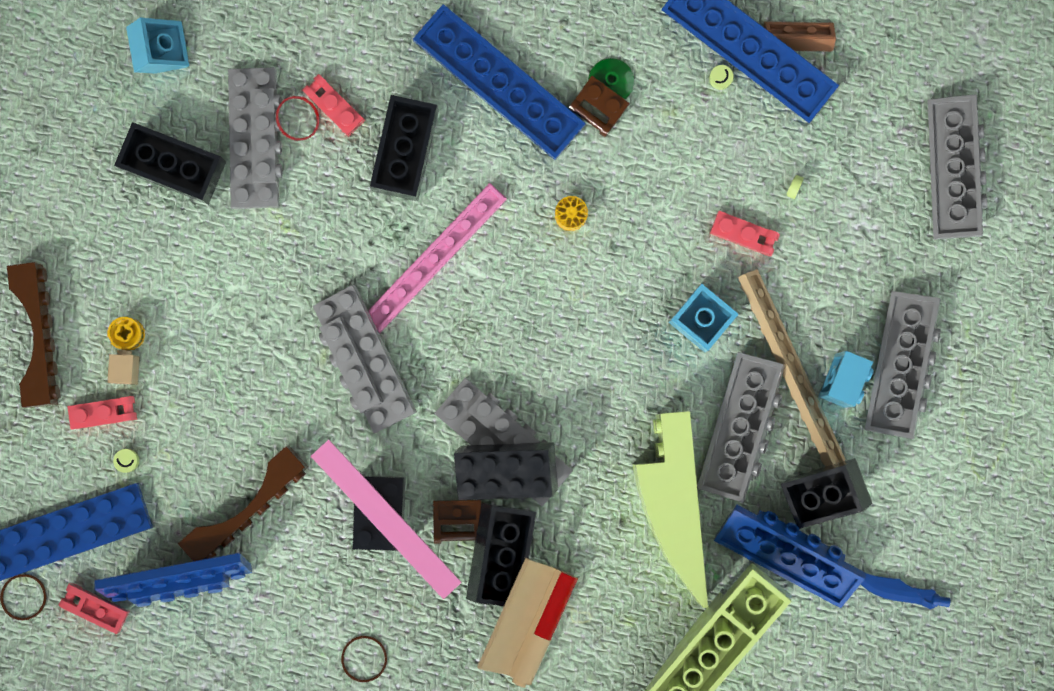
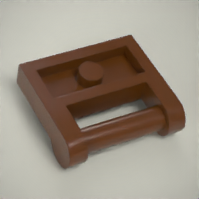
M591 76L568 109L599 130V134L606 138L630 103ZM586 100L610 118L609 121L605 124L581 106L583 101Z
M481 500L433 501L434 544H441L442 541L475 542ZM474 524V531L441 532V525Z

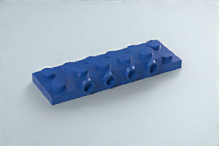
M736 505L714 538V541L839 608L843 607L865 580L866 572L845 562L846 555L843 554L839 547L835 545L829 547L822 543L817 535H807L801 532L796 524L791 522L786 524L780 521L777 515L771 511L763 512L759 510L757 514H754Z
M240 553L94 580L95 590L113 602L125 601L128 597V600L137 607H145L151 605V602L158 600L160 602H171L175 600V597L179 596L192 598L198 596L200 592H221L223 588L230 587L229 577L231 579H242L245 577V574L252 573V567L245 557Z

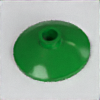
M608 58L601 60L593 66L589 73L588 80L591 76L595 77L625 100L633 91V72L625 62L619 59ZM609 76H614L616 78V81L614 83H610L607 80V78Z

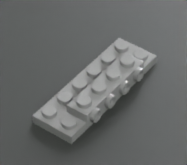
M228 69L231 208H279V178H282L283 171L282 164H278V155L282 154L281 140L278 141V132L281 131L276 123V110L281 103L280 94H277L276 69Z
M977 94L928 99L933 239L982 237L983 209L987 208L988 205L987 194H982V185H986V171H981V162H985V147L980 148V139L984 138V124H979Z
M351 285L314 305L313 309L322 325L319 327L322 332L319 334L320 341L324 346H328L332 353L329 355L330 362L335 368L338 367L342 374L339 379L345 389L348 388L352 395L350 397L352 407L355 410L359 409L360 413L364 412L373 433H377L417 413L356 285Z
M892 291L865 425L866 431L914 440L920 412L925 413L927 398H923L924 390L929 389L931 385L932 375H928L929 365L934 366L936 352L932 351L934 342H939L941 329L937 328L936 323L941 302L940 298Z
M740 352L737 353L697 489L744 503L750 481H753L754 476L758 477L761 471L762 463L758 461L761 453L765 454L768 448L769 441L765 440L767 431H772L775 424V417H772L774 408H779L782 401V394H779L780 389L778 387L784 371V364Z
M466 378L434 413L470 445L548 443L544 439L542 442L538 441L534 437L536 432L527 424L522 427L516 422L517 415L508 408L506 411H503L498 406L500 401L491 393L486 396ZM555 455L559 488L573 470ZM550 497L533 499L543 507Z

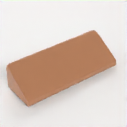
M764 22L765 29L794 51L831 52L834 50L836 42L834 23Z

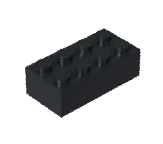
M395 95L390 96L370 182L372 192L413 201L419 200L439 113L436 104Z
M132 122L114 166L125 173L209 205L226 161L219 155Z
M554 442L460 446L454 452L458 500L553 497L558 490Z
M481 504L466 599L478 604L505 606L525 558L529 559L536 512L508 506Z

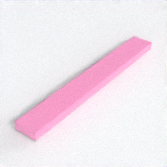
M491 183L478 194L368 310L379 334L505 203L507 198Z
M327 440L311 455L313 460L443 600L461 584L462 581L330 440Z

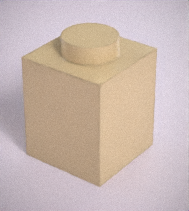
M117 350V355L109 354L108 383L138 385L140 357L132 355V351Z

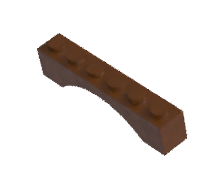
M36 262L8 265L9 290L20 300L26 309L33 331L31 361L26 374L19 383L22 408H35L58 405L60 389L56 385L55 379L58 368L56 362L53 361L55 342L51 338L50 333L53 322L51 315L48 314L47 306L50 304V296L45 287V282L48 279L47 271L43 268L42 264Z
M285 446L268 462L266 475L260 490L243 511L223 523L194 528L178 545L193 562L215 558L217 556L215 553L217 549L221 546L226 548L235 540L233 535L238 530H241V532L245 531L253 523L251 519L257 513L261 516L271 507L269 502L275 497L279 500L289 491L286 488L293 481L298 483L306 476L304 471L308 468L307 464L290 446Z

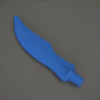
M866 573L865 580L861 583L862 587L879 597L918 604L928 609H934L937 606L949 607L951 602L950 598L939 596L933 589L913 588L900 579L879 577Z

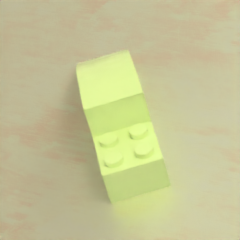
M690 411L657 414V419L653 420L654 434H658L659 443H655L656 458H660V462L632 464L638 494L651 531L665 559L697 603L703 608H708Z
M751 563L724 595L721 592L718 593L670 654L645 691H715L792 602L790 593Z

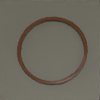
M20 574L10 578L4 584L0 594L3 610L7 615L16 620H29L36 617L43 610L47 600V593L43 583L35 576L29 574ZM18 577H30L36 580L44 594L43 604L39 611L27 618L12 615L5 607L3 600L5 588L13 579Z
M371 636L356 637L349 641L343 649L341 656L342 667L345 673L355 681H373L385 670L387 664L386 650L380 641ZM362 638L377 642L385 656L381 672L377 676L366 680L353 677L347 671L344 664V654L347 647L353 641Z

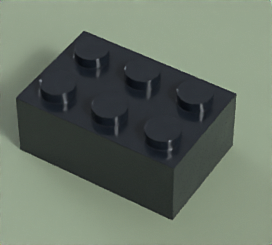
M855 458L790 477L781 484L799 529L863 512L873 504Z
M364 476L404 519L406 477ZM354 504L352 549L398 551Z

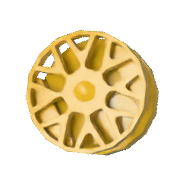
M576 196L564 197L555 208L556 223L566 231L580 229L587 220V206L582 199Z
M119 317L111 322L107 335L115 348L130 351L142 345L145 339V329L138 320L129 317Z

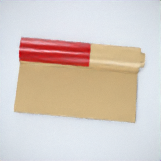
M525 558L477 668L509 675L513 678L512 682L523 688H525L526 684L531 685L578 578L560 569Z

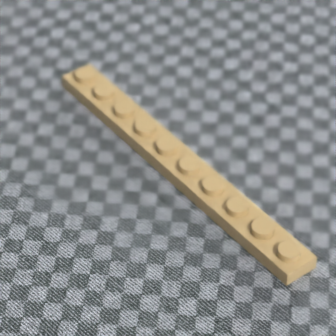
M758 269L739 276L741 288L749 300L752 312L756 315L772 355L777 363L785 365L782 376L786 380L791 396L799 408L801 418L810 432L811 440L817 447L822 463L826 467L846 461Z

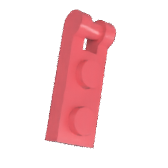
M317 74L313 78L315 81L310 86L306 85L302 91L349 137L365 122L364 118L320 74ZM322 88L325 93L319 98L315 93Z
M718 211L709 233L766 256L773 255V245L780 236L776 231L760 227L722 211ZM759 236L766 238L764 245L757 243Z
M134 396L67 406L70 429L75 430L137 420V413L133 409L135 398ZM123 405L124 414L119 415L118 406Z
M68 584L66 588L67 594L65 598H61L58 606L115 634L120 633L130 611L83 589L77 584ZM76 596L81 598L78 605L73 602Z

